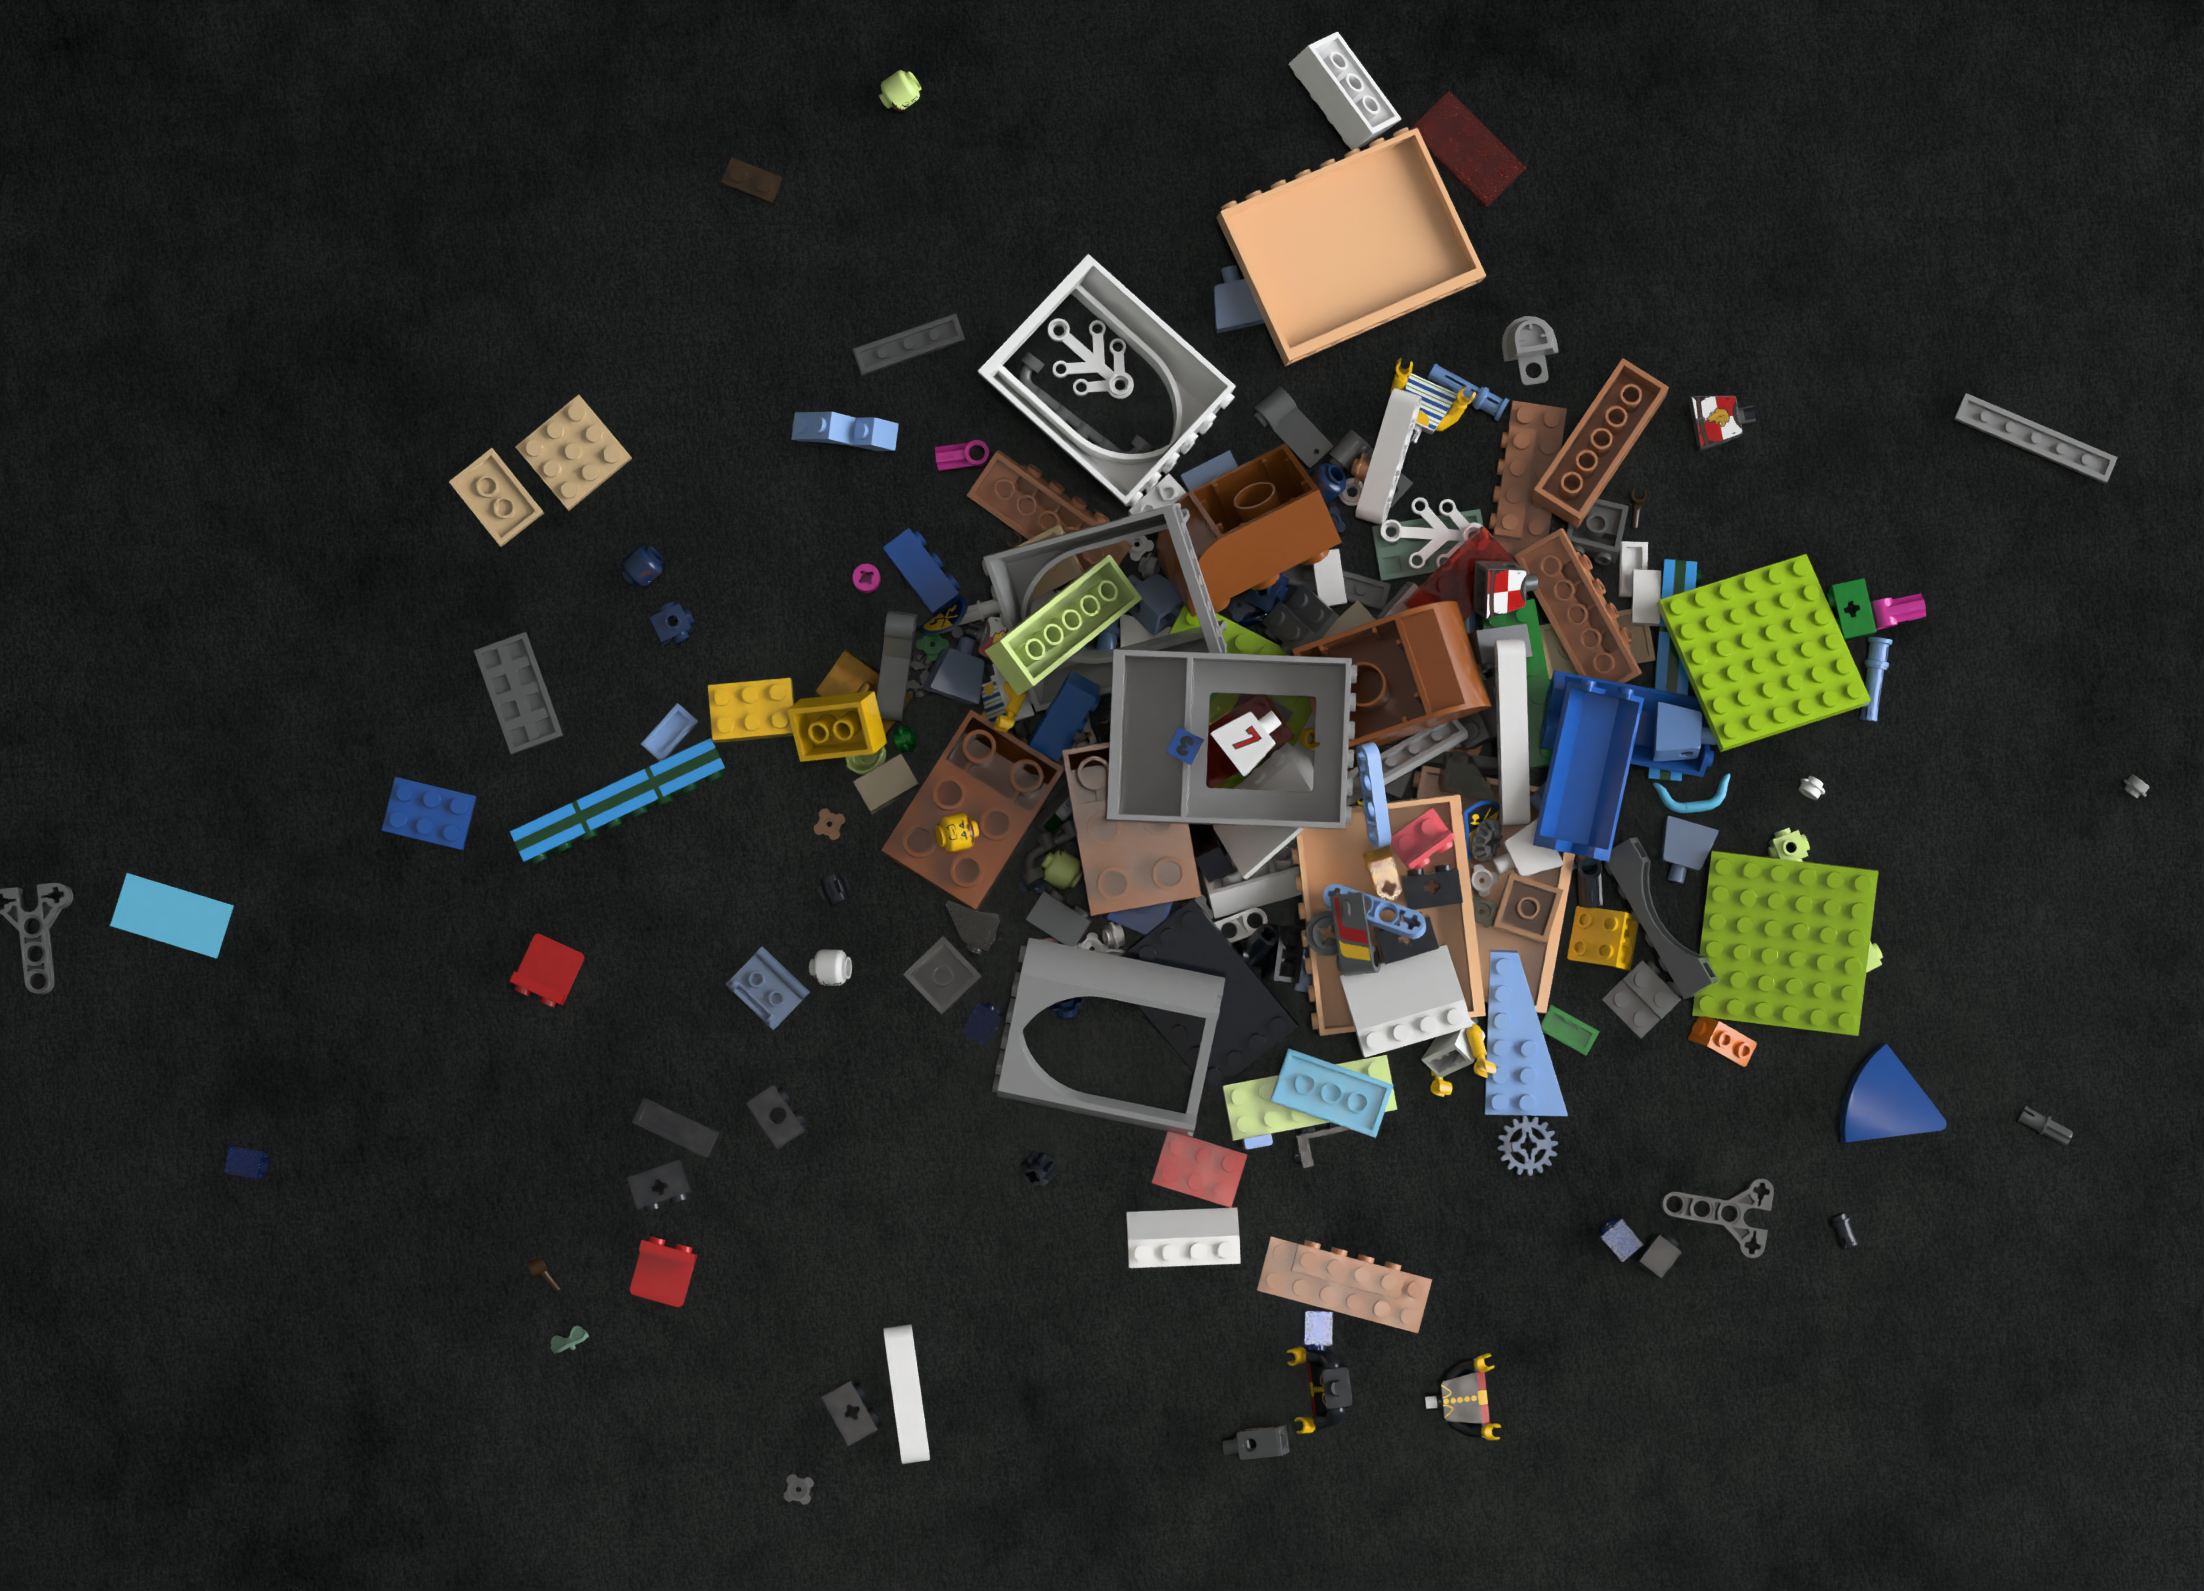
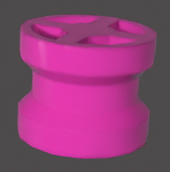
M871 564L858 566L853 573L855 587L863 593L875 591L881 582L878 569Z

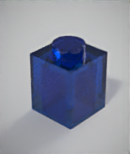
M988 1002L985 1006L978 1004L961 1032L985 1047L1003 1019L999 1016L1001 1011Z
M229 1146L224 1173L261 1179L262 1174L266 1175L269 1158H265L266 1152Z
M1612 1218L1600 1228L1603 1233L1598 1237L1619 1262L1623 1263L1644 1245L1623 1219L1615 1221Z
M1304 1311L1303 1344L1309 1345V1350H1326V1345H1332L1333 1311Z

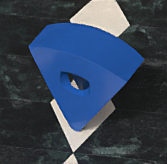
M1881 1044L1869 1054L1854 1073L1846 1089L1840 1112V1143L1940 1131L1946 1127L1947 1123L1944 1117L1887 1044Z

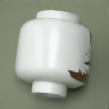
M823 949L816 953L814 959L810 960L809 972L810 975H814L819 985L840 986L845 983L846 979L851 977L852 962L850 957H847L846 953L842 950Z

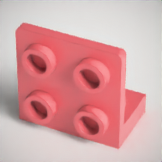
M1431 807L1391 836L1390 845L1409 870L1412 868L1419 870L1430 862L1428 858L1436 851L1441 854L1453 845L1451 840L1455 836L1448 830L1433 807Z

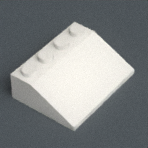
M1286 743L1233 789L1310 792L1313 789L1314 774L1310 758ZM1213 825L1216 834L1240 874L1246 880L1305 829Z
M1447 945L1386 965L1381 963L1378 973L1339 976L1362 1056L1365 1058L1472 1026Z

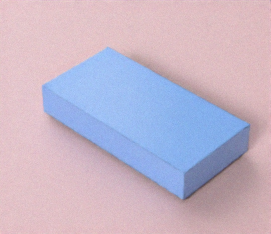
M677 703L641 745L659 761H662L670 755L696 726L698 721Z
M1271 1134L1242 1139L1243 1148L1247 1150L1272 1145L1273 1140Z

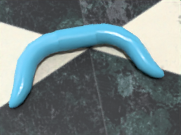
M1730 774L1723 776L1719 782L1716 794L1709 800L1679 803L1670 797L1666 788L1661 784L1653 783V786L1663 804L1671 811L1677 813L1702 812L1714 809L1724 800Z

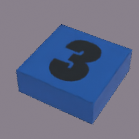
M1178 727L1166 753L1192 765L1204 739Z

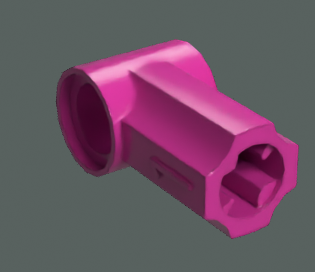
M980 440L935 447L938 471L973 466L982 467L991 458L990 449ZM973 448H984L985 455L981 460L975 461L971 459L970 453Z
M1921 593L1897 599L1884 598L1870 602L1876 630L1898 625L1899 622L1926 617L1925 602Z

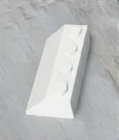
M1338 32L1307 46L1289 63L1295 76L1303 83L1309 91L1311 98L1317 102L1328 121L1333 124L1342 136L1344 143L1351 150L1367 145L1401 120V117Z
M1295 838L1247 880L1242 877L1232 859L1234 871L1222 879H1216L1209 883L1201 871L1214 918L1228 916L1302 895V891H1296L1295 875H1300L1299 865L1293 864L1291 848L1296 847Z
M1237 1208L1126 1212L1129 1268L1241 1263Z

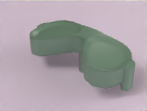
M575 1326L568 1338L554 1336L551 1340L550 1348L553 1353L562 1352L569 1347L571 1350H574L576 1348L575 1345L583 1342L589 1335L582 1327Z

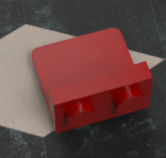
M536 934L518 971H514L510 982L516 984L514 990L527 996L532 991L541 996L540 1002L551 1007H555L556 1003L564 1005L585 957L582 953L541 934Z
M649 1236L648 1241L641 1240L639 1247L640 1255L630 1286L631 1294L671 1306L681 1307L685 1301L697 1254L691 1253V1247L676 1243L675 1248L665 1246L666 1240Z

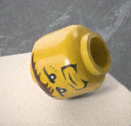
M966 813L942 817L939 825H936L935 828L939 846L944 847L949 852L971 848L974 845L975 837L979 836L977 822L975 820L971 821Z

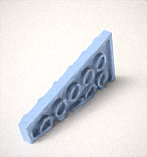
M1490 950L1486 1060L1496 1065V1072L1494 1074L1487 1072L1488 1077L1485 1082V1115L1568 1116L1518 950Z

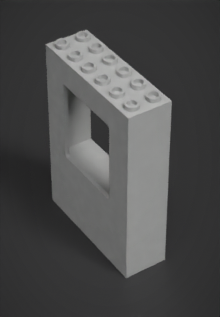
M1114 649L1107 820L1345 830V824H1351L1352 806H1346V796H1352L1353 778H1347L1348 768H1353L1354 750H1348L1349 740H1354L1355 722L1349 721L1350 711L1355 712L1356 693H1351V683H1357V665H1352V658ZM1212 693L1315 697V742H1320V746H1315L1312 791L1208 788L1206 778L1210 695ZM1178 727L1204 739L1192 765L1166 753Z

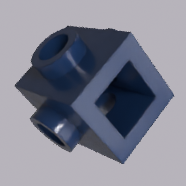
M1282 572L1279 579L1272 586L1262 590L1248 589L1244 600L1269 612L1278 602L1282 603L1287 596L1289 589L1286 586L1289 578L1283 576Z
M673 602L663 605L658 609L660 613L650 617L663 645L671 641L677 644L688 639V633L693 631L690 624L695 622L688 607L683 609L680 603L674 605ZM672 620H678L676 626H670Z

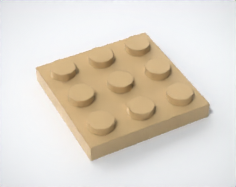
M577 395L515 446L568 511L632 459L580 395Z

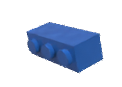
M908 528L885 545L883 551L934 616L959 597L957 589L960 586L951 574L946 577L940 568L943 566V563L934 552L930 555L923 547L927 542L918 531L913 533Z
M1070 670L1034 730L1029 747L1058 762L1062 756V750L1072 749L1075 740L1072 738L1075 733L1081 734L1088 721L1085 718L1088 711L1094 712L1101 699L1097 696L1100 685Z

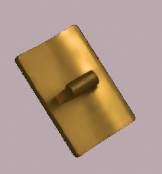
M845 650L817 688L815 694L822 697L874 691L877 697L880 673L848 650ZM907 691L904 708L912 697ZM881 719L886 735L895 721Z

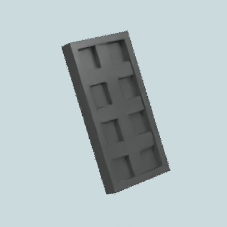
M526 632L474 650L511 755L564 736Z

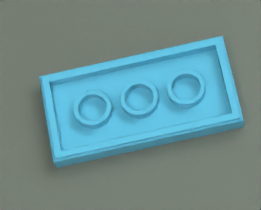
M127 873L110 926L217 958L234 906Z
M1288 1048L1270 1102L1376 1138L1394 1085Z

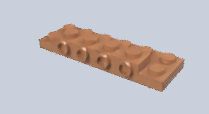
M1512 401L1508 432L1502 433L1500 448L1505 449L1504 459H1499L1496 475H1501L1500 486H1495L1493 493V502H1497L1496 513H1491L1489 529H1493L1489 561L1514 562L1518 564L1514 557L1516 553L1549 535L1552 512L1531 500L1533 490L1561 450L1566 408Z
M1000 450L996 451L967 494L969 498L1028 540L1059 524L1066 534L1110 521L1099 512L1093 514L1087 510V503L1077 496L1070 498L1063 493L1065 488L1057 481L1051 480L1049 483L1042 478L1043 472L1038 467L1032 464L1028 466L1024 464L1019 465ZM1121 541L1076 554L1084 572L1109 554L1119 566L1132 548V545L1127 541Z
M1563 528L1514 555L1519 566L1526 569L1527 575H1536L1538 589L1533 592L1579 675L1626 683L1642 674L1629 650L1631 649L1629 643L1632 642L1629 631L1625 627L1620 628L1616 620L1619 617L1616 607L1612 603L1607 604L1602 595L1606 593L1604 585L1598 578L1594 580L1589 571L1593 568L1591 561L1585 554L1581 556L1579 552L1575 551Z
M1270 1237L1257 1291L1407 1331L1419 1332L1432 1279L1400 1271L1401 1265L1386 1261L1384 1266L1373 1264L1375 1258L1358 1254L1357 1259L1346 1257L1348 1251L1332 1247L1331 1252L1320 1250L1321 1244L1305 1240L1304 1245Z

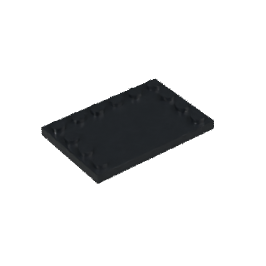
M1191 898L1120 955L1121 957L1225 978L1219 1017L1216 1023L1204 1085L1212 1094L1298 1027L1296 1020L1194 898ZM1137 1004L1188 1066L1195 1071L1205 1018Z

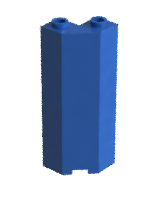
M1554 670L1546 696V702L1548 703L1546 717L1542 720L1541 726L1542 748H1554L1567 683H1579L1581 678L1595 681V687L1617 692L1618 687L1635 690L1634 696L1644 698L1630 764L1703 777L1706 768L1712 766L1714 751L1710 750V744H1701L1698 758L1653 761L1655 711L1658 702L1700 711L1702 713V727L1710 728L1697 697Z
M1580 678L1579 683H1567L1533 845L1609 861L1644 698L1634 696L1635 690L1618 687L1617 692L1595 687V681Z

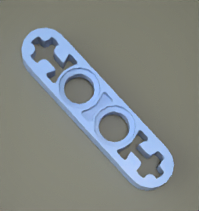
M1368 742L1357 746L1356 756L1367 835L1372 847L1378 849L1391 844V831L1380 753L1374 742Z
M1331 884L1323 891L1324 905L1328 910L1332 911L1331 895L1360 891L1340 884ZM1363 893L1364 901L1369 904V908L1366 911L1369 925L1409 939H1417L1423 936L1426 931V923L1421 913ZM1384 910H1391L1395 913L1394 919L1389 922L1382 921L1379 916ZM1401 914L1403 915V921L1405 922L1400 921ZM1417 920L1419 927L1414 926L1412 930H1409L1407 923Z

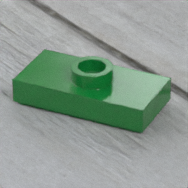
M1550 1005L1540 1023L1543 1033L1587 1056L1600 1032L1553 1005Z

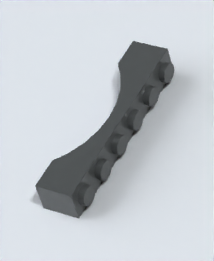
M1638 837L1629 838L1611 849L1609 861L1603 863L1604 867L1611 876L1614 875L1619 884L1617 886L1618 892L1624 900H1628L1632 907L1631 914L1638 924H1642L1646 931L1644 934L1645 939L1658 952L1660 956L1658 961L1663 970L1671 975L1673 979L1672 986L1676 993L1687 999L1717 983L1719 979L1707 958L1680 944L1659 919L1650 893L1649 872L1651 860Z

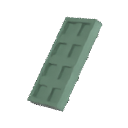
M1480 509L1460 512L1469 523H1479L1483 526ZM1437 516L1448 529L1460 530L1450 517ZM1424 518L1399 522L1402 527L1432 528ZM1382 525L1372 526L1371 528L1380 581L1443 572L1436 566L1438 556L1447 554L1460 542L1447 541L1425 560V564L1421 569L1415 570L1409 566L1408 560L1410 555L1419 552L1431 540L1399 538L1394 543H1388L1381 538L1380 528ZM1388 527L1386 534L1389 537H1393L1396 535V530L1393 527ZM1470 532L1468 534L1469 540L1472 542L1477 541L1478 534ZM1486 543L1478 550L1467 549L1453 562L1449 570L1474 567L1475 561H1489ZM1414 556L1412 563L1419 566L1422 564V559L1419 556ZM1441 558L1439 564L1442 567H1448L1449 560Z

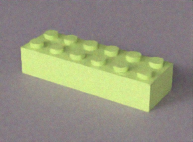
M1109 554L1079 575L987 648L985 652L1015 693L1020 695L1055 670L1142 600V597Z
M1387 1055L1335 1064L1392 1084ZM1279 1075L1222 1086L1232 1141L1329 1122L1270 1102ZM1393 1089L1385 1112L1397 1110Z

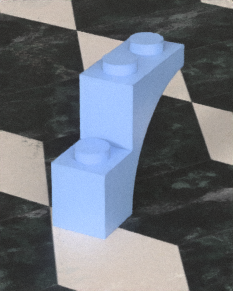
M796 412L793 422L792 440L848 445L874 451H895L899 424L879 418H854L835 412Z

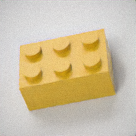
M791 678L708 685L712 740L714 743L794 736L787 709L794 705Z
M874 691L804 698L787 709L800 762L874 754L887 743Z

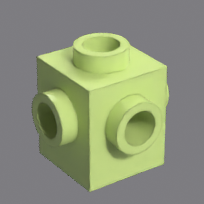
M1790 828L1774 833L1776 839L1768 842L1770 847L1767 849L1771 858L1802 861V858L1808 856L1807 850H1810L1806 836L1804 834L1800 835L1799 830L1791 833ZM1787 843L1793 844L1795 849L1793 853H1789L1786 850Z

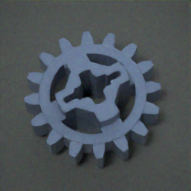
M1523 1116L1522 1123L1512 1119V1128L1506 1125L1503 1127L1507 1132L1506 1136H1498V1139L1504 1141L1503 1145L1497 1147V1150L1504 1151L1505 1153L1500 1160L1508 1159L1507 1169L1510 1170L1516 1166L1518 1175H1521L1523 1169H1526L1528 1176H1532L1534 1168L1539 1173H1542L1543 1168L1541 1165L1551 1166L1552 1163L1548 1157L1557 1155L1556 1152L1551 1150V1147L1558 1145V1142L1551 1141L1550 1139L1555 1132H1547L1545 1130L1548 1125L1547 1122L1538 1125V1117H1534L1532 1122H1528L1527 1116ZM1531 1128L1538 1130L1544 1139H1537L1532 1134ZM1520 1129V1137L1515 1142H1510L1513 1133ZM1526 1134L1529 1142H1534V1148L1530 1149L1529 1154L1526 1153V1149H1521L1520 1147L1522 1143H1525ZM1541 1149H1545L1542 1158L1536 1163H1534V1156L1537 1154V1152ZM1510 1152H1517L1522 1156L1524 1164L1516 1161Z

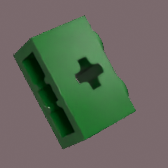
M1865 578L1835 584L1828 588L1829 593H1826V599L1830 608L1834 611L1835 620L1845 641L1873 635L1877 632ZM1848 604L1850 608H1855L1856 610L1852 614V618L1849 613L1844 612Z

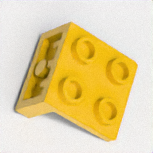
M1577 906L1567 958L1572 961L1606 965L1630 971L1638 923L1634 920L1632 914L1627 912Z

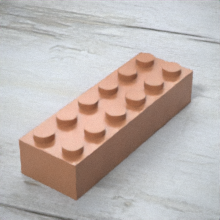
M1622 358L1533 490L1531 500L1578 528L1665 399L1669 387Z

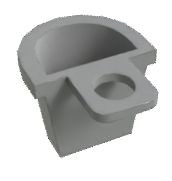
M1524 316L1514 320L1506 328L1502 337L1504 362L1518 360L1523 385L1545 383L1548 380L1545 355L1558 353L1557 340L1553 329L1546 321L1537 317ZM1530 363L1538 364L1541 367L1540 376L1530 378L1526 374V366Z

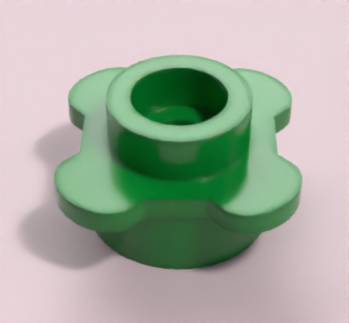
M925 635L923 639L917 640L916 647L927 654L928 660L936 661L941 650L949 648V642L947 639H942L940 635ZM931 642L935 643L934 647L930 646Z
M907 725L899 726V730L893 733L898 750L900 752L915 751L917 740L913 730L909 729Z

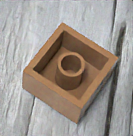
M1513 873L1508 874L1491 928L1546 944L1563 889Z

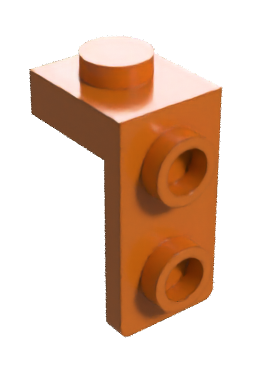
M1707 1016L1698 1017L1688 1037L1694 1043L1710 1048L1743 1067H1746L1757 1045L1750 1038Z

